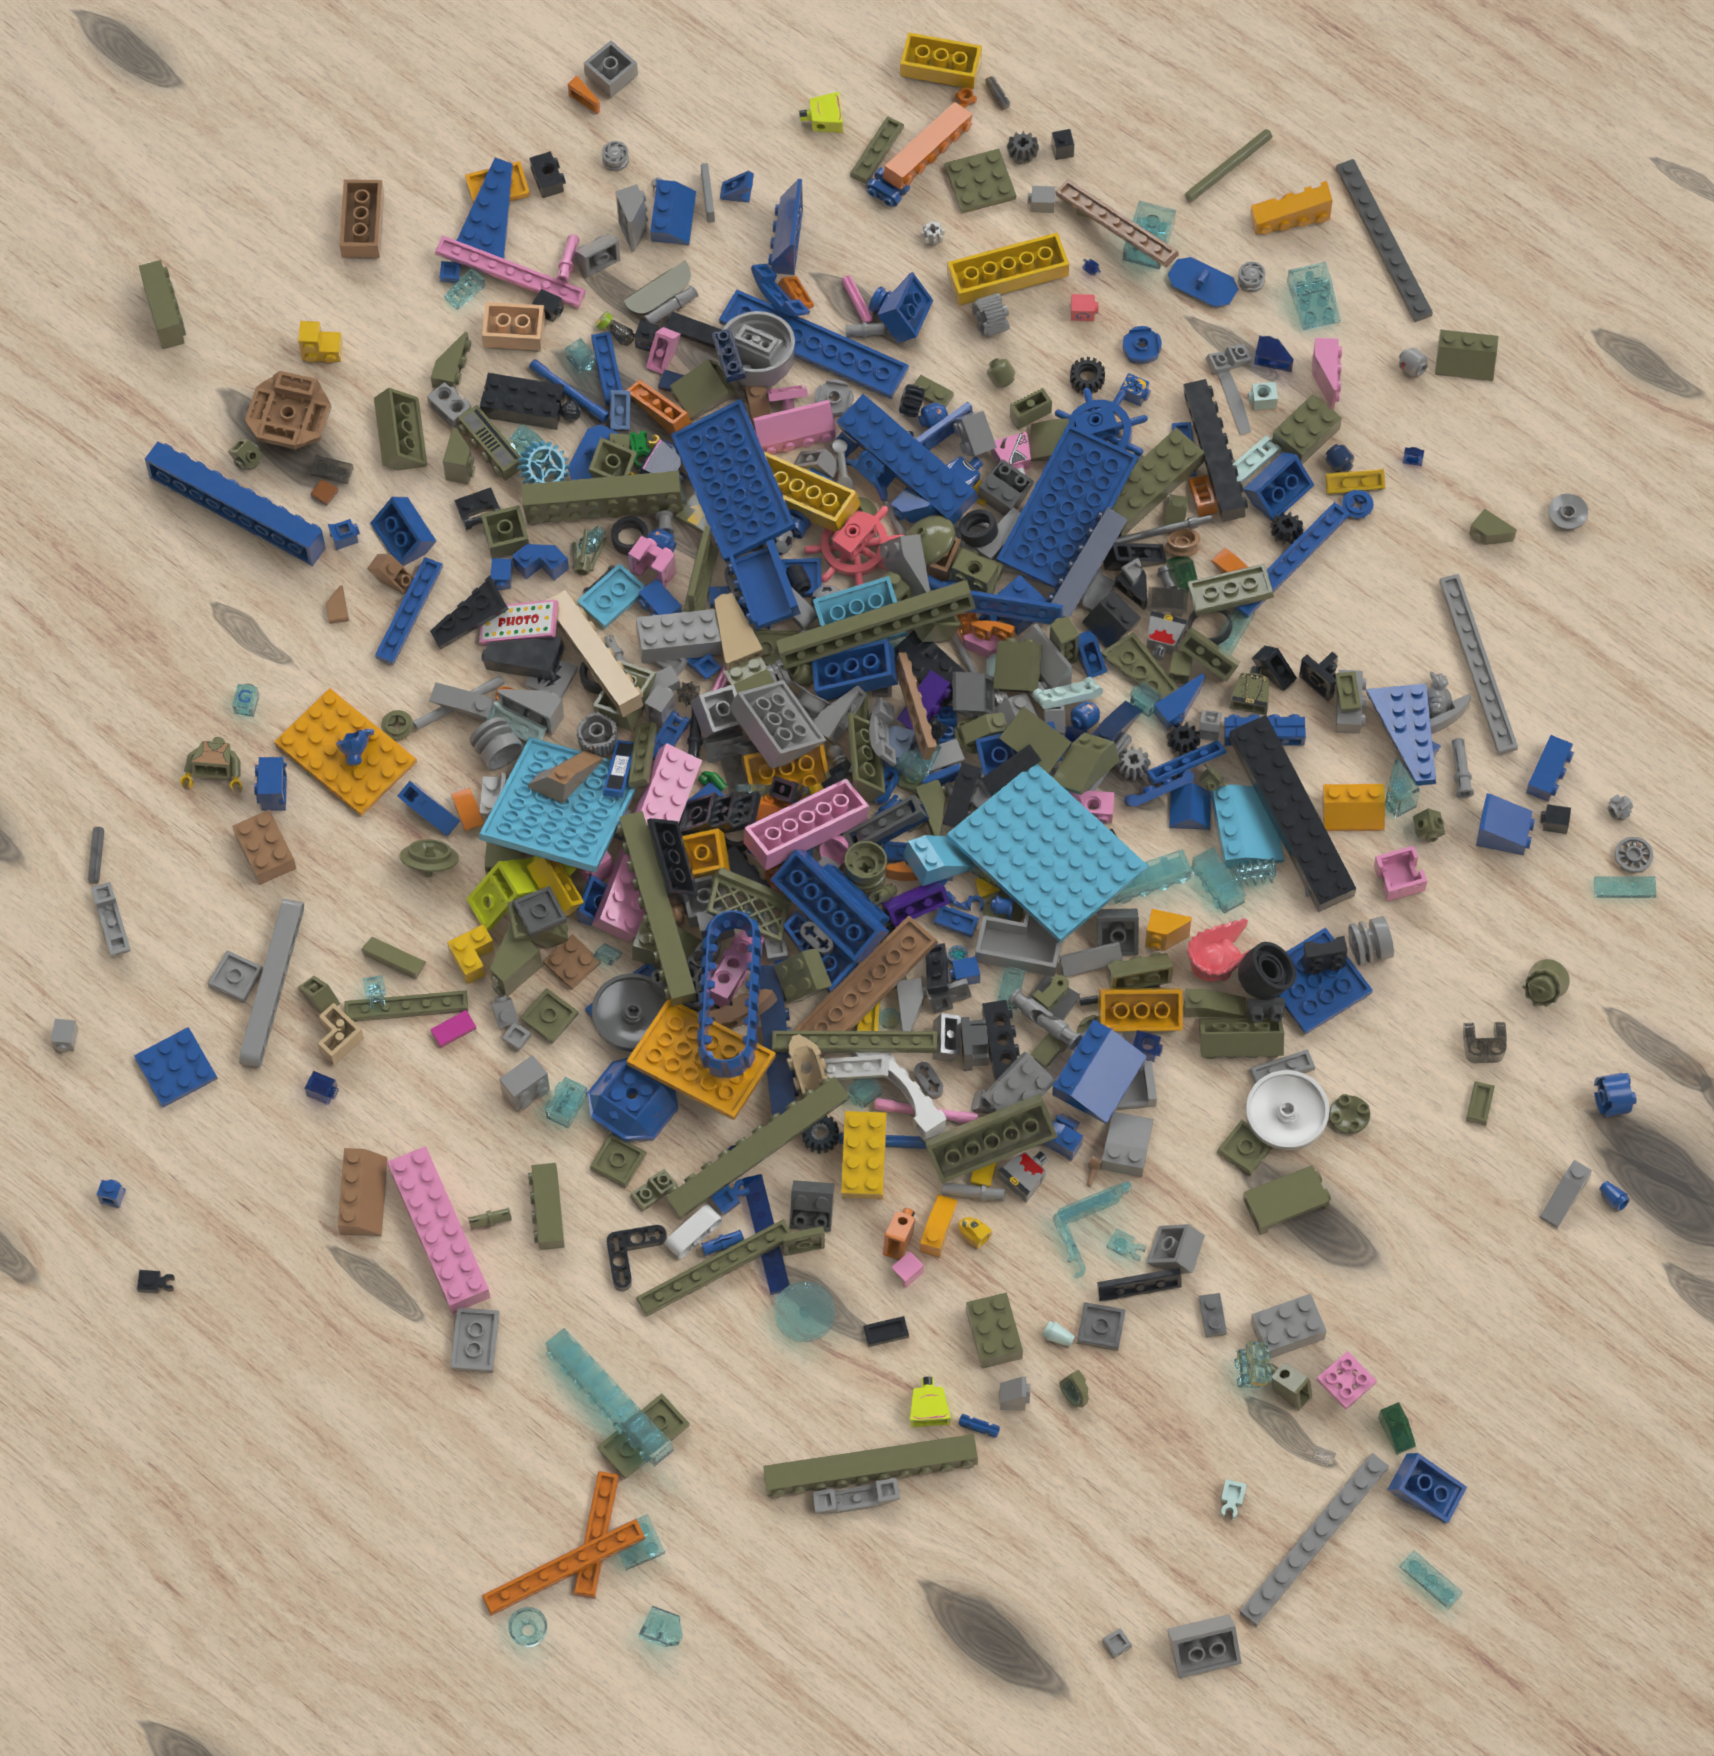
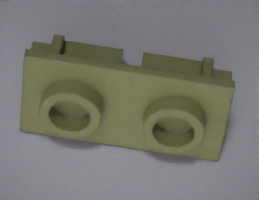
M1204 764L1207 769L1200 775L1199 780L1206 789L1214 791L1221 784L1226 787L1222 782L1225 778L1213 766L1209 768Z

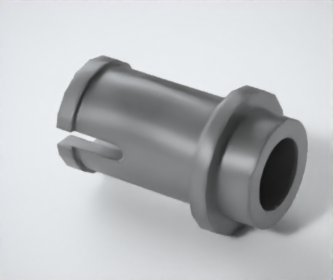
M1168 565L1159 567L1157 569V576L1161 578L1164 590L1166 592L1175 590L1177 586L1171 574L1172 569Z

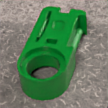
M640 431V434H636V432L629 434L631 450L637 452L634 466L638 470L642 464L638 463L637 459L639 457L647 458L650 453L646 431Z

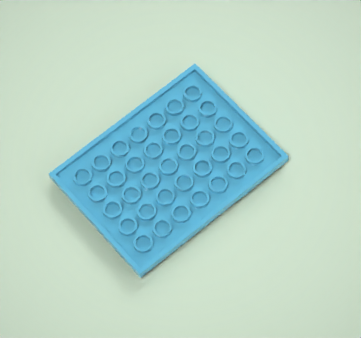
M529 737L479 834V840L596 873L617 830V825L620 824L619 817L624 816L637 788H630L628 777L623 798L604 796L603 789L611 760L603 758L601 764L563 803L528 788V784L539 773L582 751Z
M1038 764L1026 772H1021L947 834V838L1059 943L1148 870V865Z

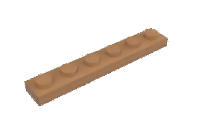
M906 652L898 653L896 658L897 678L922 759L931 760L933 752L936 751V741L932 737L931 725L926 718V709L921 702L922 696L917 689V679L913 676L912 663L908 660Z

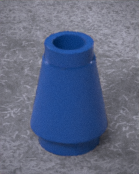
M1605 1181L1599 1188L1613 1209L1621 1211L1628 1205L1630 1201L1628 1194L1609 1181Z

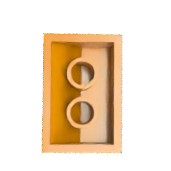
M1384 784L1323 785V825L1327 831H1381L1385 829Z

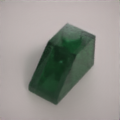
M1397 1402L1381 1409L1378 1419L1396 1455L1416 1447L1409 1420L1400 1403Z

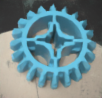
M540 441L539 444L534 442L532 446L528 445L525 447L526 451L521 452L522 458L518 459V462L522 465L517 467L518 470H522L519 477L524 476L525 478L522 484L544 483V478L551 474L555 475L551 482L566 481L564 477H567L569 473L565 470L570 465L565 464L568 458L562 457L564 451H557L559 445H555L552 448V442L545 444L544 441ZM535 453H543L540 460L536 459L534 461L531 459ZM541 464H543L546 468L545 471L542 469L543 467H541Z

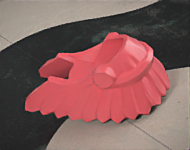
M1247 919L1235 920L1232 923L1229 921L1226 925L1220 924L1212 929L1206 928L1204 932H1198L1197 936L1192 937L1191 941L1188 942L1189 948L1187 953L1191 970L1198 978L1211 982L1218 980L1225 982L1230 978L1231 973L1239 967L1241 960L1247 953L1241 954L1239 949L1232 944L1246 928Z

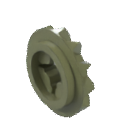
M394 710L384 716L381 728L389 737L399 741V739L407 738V735L412 733L413 720L407 712ZM397 719L400 725H403L399 727L398 731H396L395 727H392L396 725Z

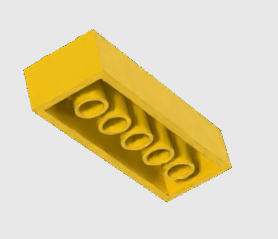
M1056 232L947 262V275L958 306L993 294H1004L1069 276V261L1059 234Z
M764 451L788 509L801 512L811 522L836 532L845 526L849 516H853L861 505L856 491Z

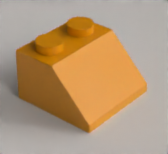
M1152 909L1146 931L1145 947H1149L1153 951H1166L1187 939L1190 935L1192 917Z

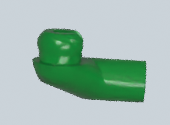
M704 771L701 773L702 775L698 776V781L702 785L712 782L720 791L728 786L716 772Z

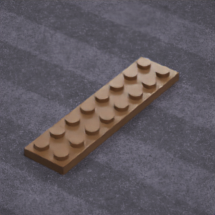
M908 916L794 1031H850L938 944V941L913 918ZM821 1053L820 1056L823 1058L827 1053Z

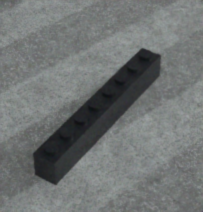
M1206 379L1183 384L1184 397L1200 449L1204 451V463L1222 522L1246 517L1245 509H1248L1246 497L1242 498L1243 486L1241 481H1237L1238 470L1236 465H1232L1231 462L1233 460L1232 450L1227 449L1229 444L1226 433L1222 432L1224 426L1222 418L1217 416V413H1219L1217 402L1212 400V397H1214L1213 388L1208 386Z

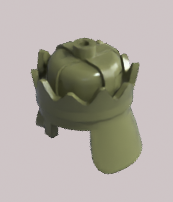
M1544 959L1536 962L1531 967L1527 979L1522 986L1525 989L1526 998L1532 1000L1533 1006L1543 1005L1547 1007L1551 1003H1556L1558 997L1564 995L1569 988V974L1566 968L1555 960Z

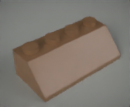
M344 1148L338 1216L340 1235L382 1236L388 1161L386 1156L367 1149Z

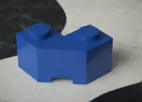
M526 544L512 555L514 568L525 579H528L542 568L555 581L569 570L568 558L555 545Z

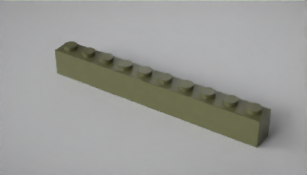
M965 580L792 635L776 642L784 669H788L976 609L968 582Z
M641 811L620 816V824L617 825L619 837L623 836L624 838L622 848L624 855L628 854L630 859L627 861L629 872L634 873L635 878L632 879L634 890H638L640 897H637L640 909L644 908L645 911L643 921L645 927L649 926L651 932L648 933L650 945L655 946L656 951L653 952L655 963H660L661 970H658L661 982L665 981L666 988H664L665 998L670 1000L672 1006L696 1001L695 988L644 813Z
M827 1077L819 1083L821 1087L815 1091L810 1089L803 1094L804 1099L798 1103L796 1101L790 1103L786 1107L787 1111L783 1114L776 1113L769 1119V1124L764 1127L762 1125L758 1126L752 1131V1136L747 1139L743 1137L735 1143L736 1147L731 1151L726 1149L718 1155L719 1159L714 1163L709 1161L703 1165L700 1173L697 1175L692 1173L684 1179L686 1183L680 1187L675 1185L667 1191L669 1195L666 1196V1200L680 1219L685 1217L725 1186L737 1180L848 1101L850 1096L836 1077L832 1079Z
M974 1434L765 1465L763 1469L767 1496L780 1498L788 1493L795 1495L804 1494L807 1490L821 1491L826 1490L827 1487L834 1486L836 1488H844L848 1484L853 1483L865 1485L869 1481H881L893 1477L905 1479L913 1474L929 1475L932 1471L939 1470L941 1472H950L953 1468L959 1467L970 1469L974 1465H978V1455Z

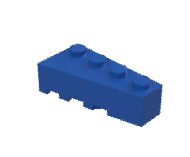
M796 911L783 925L785 932L799 952L811 950L813 948L804 941L800 932L801 926L810 921ZM806 929V936L811 934L814 938L816 937L813 929ZM821 940L818 941L821 945L820 949L828 948V942L823 943ZM834 941L832 953L826 956L820 955L832 984L831 987L827 988L829 994L859 965Z

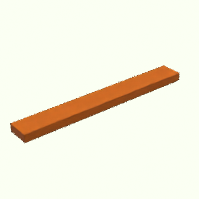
M634 1519L483 1594L482 1597L492 1616L646 1538L637 1519Z

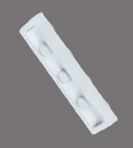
M887 1055L824 1059L827 1067L824 1073L831 1079L833 1077H836L838 1080L888 1077L889 1057Z

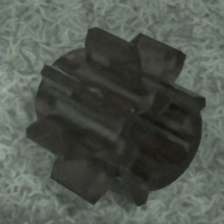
M693 681L686 684L682 682V688L677 689V694L679 695L678 702L683 701L685 707L691 705L690 701L700 695V686L695 687Z

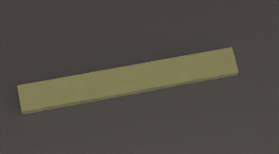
M772 1031L773 1052H789V1043L792 1040V1036L800 1034L816 1044L821 1053H937V1031Z
M782 1219L637 1296L636 1299L647 1317L781 1246L782 1234L791 1233L785 1220Z

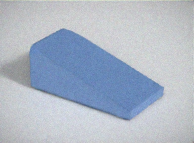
M611 390V430H630V391Z

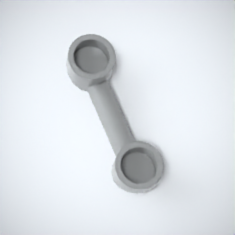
M837 439L832 443L831 450L838 458L840 472L838 484L852 489L853 481L848 477L845 459L847 443L844 440Z

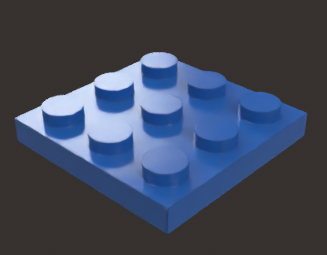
M189 1027L134 1055L136 1062L163 1108L218 1079Z

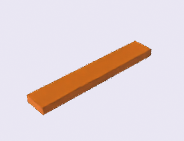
M598 1471L584 1544L609 1532L619 1474ZM603 1561L577 1574L574 1595L590 1598L596 1597Z

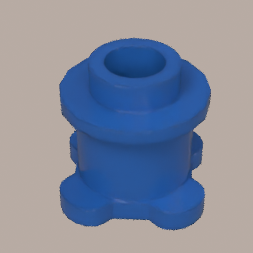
M997 895L996 899L991 901V911H994V915L1004 914L1007 915V919H1010L1013 899L1011 897L1010 899L1000 898Z

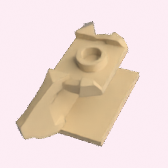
M800 1034L792 1036L788 1052L790 1058L787 1059L790 1071L794 1070L796 1078H793L796 1090L800 1089L802 1094H805L810 1089L815 1091L821 1087L819 1083L828 1077L824 1073V1070H827L824 1058L820 1059L821 1051L816 1044ZM804 1062L812 1063L813 1069L810 1073L802 1072L801 1065Z

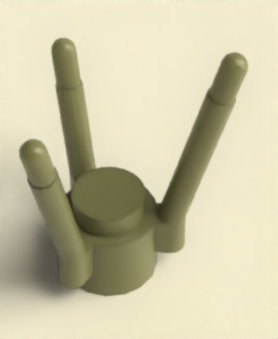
M588 529L584 530L581 555L578 558L576 542L572 543V569L579 575H588L590 571H594L595 563L607 540L606 537L602 539L592 561H590V558L585 556Z

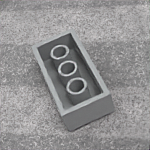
M715 609L636 617V635L641 663L678 660V658L683 657L685 659L704 657L708 653L711 656H717L721 653V637Z

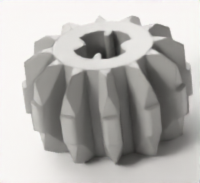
M1132 746L1130 751L1124 748L1123 753H1119L1120 761L1116 764L1119 768V773L1125 774V779L1131 776L1135 781L1136 776L1141 779L1144 777V773L1149 770L1148 766L1151 765V760L1148 759L1147 752L1142 753L1141 747L1135 750L1134 746Z

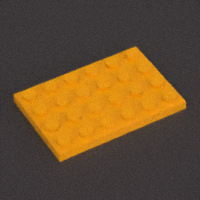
M331 688L319 697L274 741L280 750L360 816H363L417 763V759ZM362 729H374V735L369 737L367 746L360 755L362 758L361 764L347 765L345 762L346 755L339 750L336 742L342 741L348 733H354Z
M667 1000L627 1060V1065L735 1120L773 1062L776 1053L757 1043V1050L754 1051L755 1059L751 1067L747 1068L743 1074L733 1078H719L711 1075L708 1068H703L698 1053L699 1013L682 1004L672 1006L670 1000ZM713 1021V1025L709 1026L708 1036H712V1043L708 1044L707 1051H712L715 1059L728 1060L740 1055L746 1045L743 1043L742 1035Z

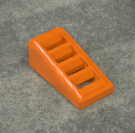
M576 75L568 83V95L594 113L599 114V100Z
M1207 475L1188 479L1199 517L1217 513V502Z

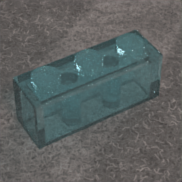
M1214 847L1193 857L1191 870L1196 877L1199 876L1203 889L1206 893L1211 894L1213 897L1212 901L1217 909H1221L1223 914L1245 903L1246 894Z

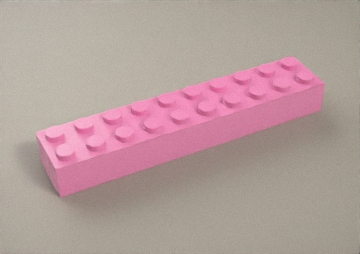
M666 743L657 752L651 769L650 783L644 786L635 813L643 811L646 823L649 818L673 820L679 823L702 760ZM621 847L592 926L629 942L636 937L645 911L644 908L640 909L637 897H640L638 890H634L632 879L635 878L634 873L629 872L627 861L630 860L628 854L624 855L623 848Z

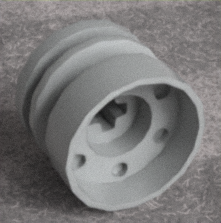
M495 717L484 722L471 734L469 739L470 744L478 754H481L482 761L490 770H497L510 764L519 756L523 749V744L516 734L512 733L511 727L507 725V721L502 717Z
M1384 916L1369 919V929H1367L1363 921L1358 923V927L1355 923L1349 924V945L1358 965H1365L1366 960L1368 963H1373V953L1376 954L1379 960L1394 957L1393 940Z

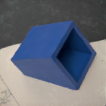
M1487 793L1476 846L1524 855L1525 848L1529 849L1532 837H1529L1528 833L1529 830L1533 831L1535 819L1531 818L1533 811Z

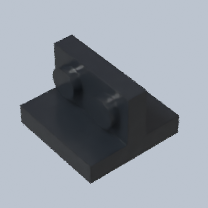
M1332 651L1318 664L1306 654L1301 659L1299 677L1329 702L1334 697L1338 656Z

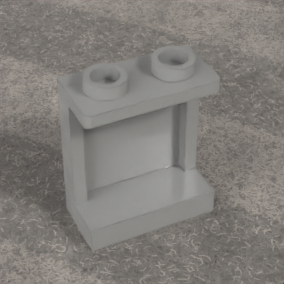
M1145 1061L1143 1063V1066L1135 1076L1115 1111L1156 1106L1157 1095L1152 1061Z

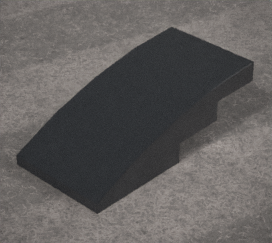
M735 791L720 797L714 792L687 801L679 821L682 836L717 828L723 833L745 829V827L756 822L761 795L758 791H754L740 796Z

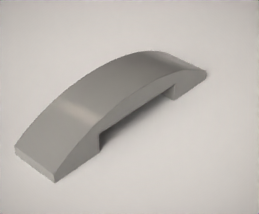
M1470 694L1452 701L1450 711L1430 719L1431 734L1447 728L1465 713L1470 705Z
M878 697L870 719V742L874 752L880 758L895 766L896 750L889 746L888 727L894 721V706Z
M111 882L91 887L111 957L131 951Z
M897 1478L876 1481V1484L837 1491H834L833 1488L813 1492L816 1514L857 1511L900 1500Z

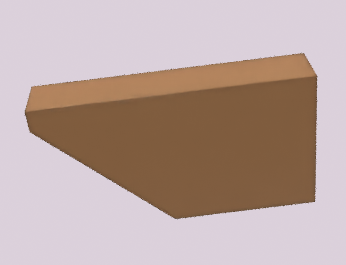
M343 585L339 586L326 602L329 624L349 620Z

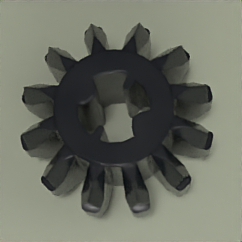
M907 384L900 400L899 413L907 417H917L923 402L924 388L915 384Z
M1282 511L1280 516L1275 515L1274 520L1270 524L1272 529L1271 536H1275L1276 542L1282 540L1283 545L1286 542L1292 545L1294 540L1296 541L1303 534V522L1299 520L1298 515L1292 516L1291 511L1288 515H1285Z
M1178 722L1177 728L1173 726L1170 728V733L1167 734V746L1172 747V753L1179 751V756H1182L1183 753L1187 754L1197 749L1201 740L1199 739L1200 732L1195 731V725L1188 727V722H1186L1182 726Z

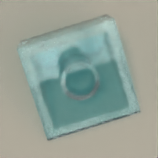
M1396 759L1394 762L1385 801L1387 811L1393 813L1395 818L1417 807L1420 792L1399 759Z

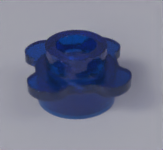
M1083 259L1085 263L1082 269L1087 273L1095 276L1097 272H1101L1096 261Z

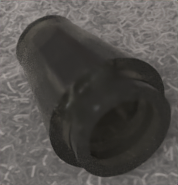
M612 320L607 326V329L620 345L628 346L633 342L635 334L631 328L616 320Z

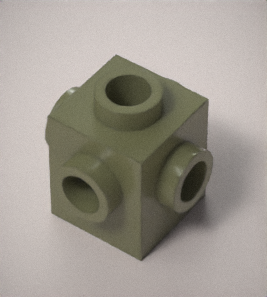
M240 438L228 451L234 459L233 463L239 469H254L259 465V460L263 457L259 451V446L249 439Z
M1427 808L1413 816L1417 838L1426 842H1435L1439 837L1445 835L1441 812Z

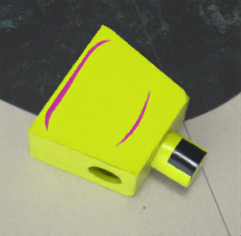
M839 92L809 99L810 109L799 110L800 122L811 121L813 131L843 133Z
M933 1377L921 1378L922 1388L913 1389L910 1427L950 1425L951 1418L944 1388L934 1387Z

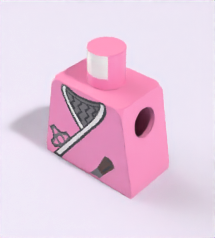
M1023 432L994 440L997 448L990 451L997 464L1003 459L1027 476L1025 470L1031 468L1027 433Z

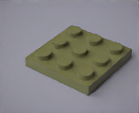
M999 148L945 163V170L961 214L1016 200L1017 195Z

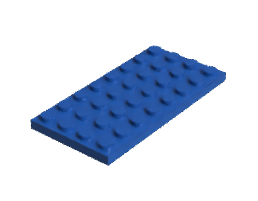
M741 399L671 434L725 562L730 561L729 556L731 555L736 558L766 543V541L796 528Z
M1068 424L999 553L997 562L1003 563L1056 589L1055 583L1060 576L1064 577L1066 573L1065 566L1070 559L1074 560L1077 555L1074 553L1080 543L1083 544L1086 540L1084 536L1090 526L1093 527L1096 521L1094 518L1099 510L1103 511L1107 507L1113 509L1139 456Z

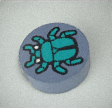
M954 945L948 951V961L951 964L954 960L968 958V951L964 946Z

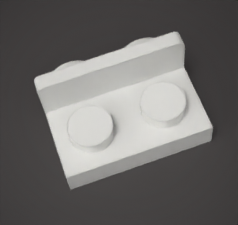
M502 773V777L483 776L480 804L481 816H489L507 782L506 773Z

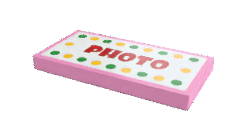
M554 599L506 604L509 610L481 626L479 643L481 645H488L490 642L555 637L559 602Z

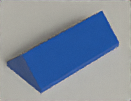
M1054 721L1047 723L1055 729ZM1002 733L975 740L983 776L1017 753L999 739Z

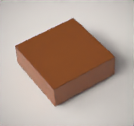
M321 479L311 492V497L327 506L338 493V488Z

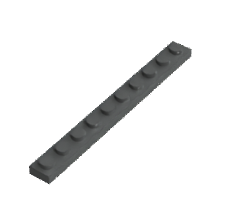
M1351 159L1337 164L1336 170L1414 322L1431 317L1433 311L1355 160Z

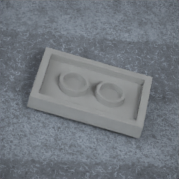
M457 1308L451 1370L493 1373L499 1310Z

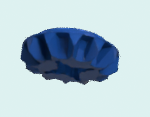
M1353 490L1344 496L1342 506L1350 513L1349 516L1354 517L1356 520L1357 518L1364 519L1367 515H1370L1374 502L1367 492ZM1355 501H1356L1358 504H1362V505H1361V510L1358 509V507H1353L1354 504H1355Z

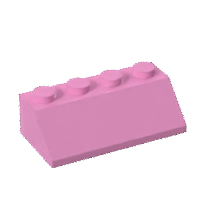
M829 400L753 418L754 429L763 450L772 455L783 451L790 452L799 447H810L820 442L827 443L832 439H836Z

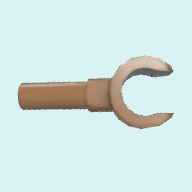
M1093 1156L1088 1163V1166L1093 1168L1086 1184L1088 1186L1092 1185L1096 1173L1102 1167L1101 1160L1096 1156Z

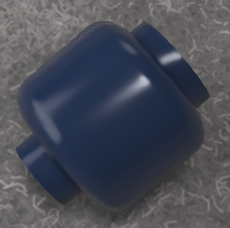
M1335 444L1326 452V463L1335 473L1348 472L1353 468L1354 465L1352 463L1355 457L1345 445Z

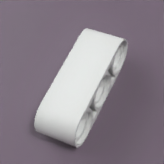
M706 1204L666 1239L664 1245L678 1259H682L721 1224L723 1219Z

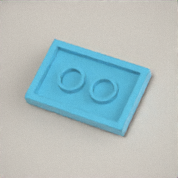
M619 563L580 597L577 603L606 629L639 599L638 592L646 586Z

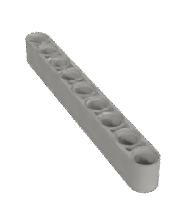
M290 899L282 900L240 1051L239 1064L258 1068L262 1065L301 924L304 902Z

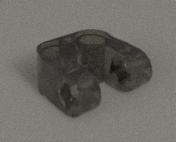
M1474 1022L1463 1023V1041L1468 1061L1471 1063H1497L1503 1060L1507 1047L1505 1022H1494V1038H1476ZM1492 1048H1498L1501 1052L1496 1053ZM1471 1049H1479L1480 1053H1474Z

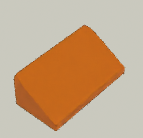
M797 276L781 278L777 285L791 300L799 299L807 309L815 306Z

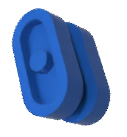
M880 167L874 174L875 179H870L866 184L867 193L874 198H879L889 207H896L902 200L900 195H906L910 190V185H906L899 190L883 179L884 168Z

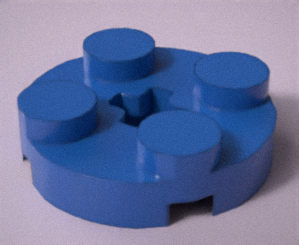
M1134 327L1124 336L1123 351L1130 362L1144 364L1158 359L1162 341L1160 335L1152 331L1150 327ZM1140 342H1143L1147 346H1145V348H1140L1137 345H1139Z

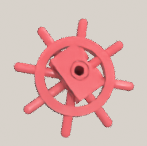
M883 506L875 516L856 511L853 516H849L841 530L833 532L825 528L820 545L806 546L804 548L806 554L822 552L825 561L830 566L822 575V582H828L835 572H838L845 576L855 577V585L858 586L863 584V575L875 571L879 566L887 571L880 555V546L876 554L866 548L868 546L880 545L899 536H905L903 534L887 536L886 529L880 522L889 511L887 506ZM837 550L842 554L836 559L831 551ZM860 554H863L870 560L861 564ZM849 558L853 561V565H848L844 562Z

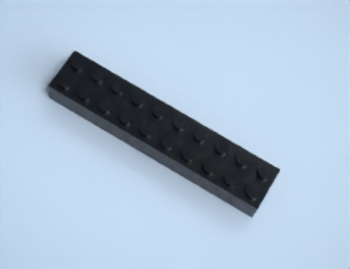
M1267 715L1230 730L1229 740L1304 886L1309 891L1317 911H1323L1354 897L1357 888Z

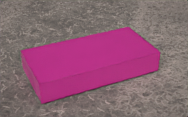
M467 1010L430 1030L440 1048L474 1031L477 1027Z

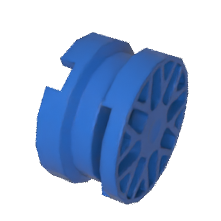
M878 287L871 298L869 311L873 313L879 312L883 302L892 291L887 292L884 287Z
M789 509L796 528L791 530L793 537L802 539L806 534L805 530L811 527V522L801 512Z

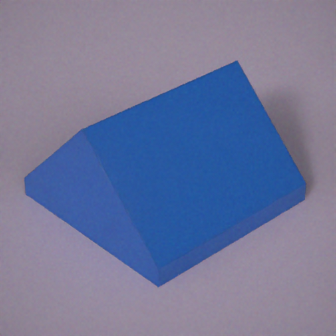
M1192 782L1172 790L1170 794L1169 828L1210 830L1211 791Z
M589 875L581 897L584 903L577 908L578 922L592 926L607 886L593 875Z

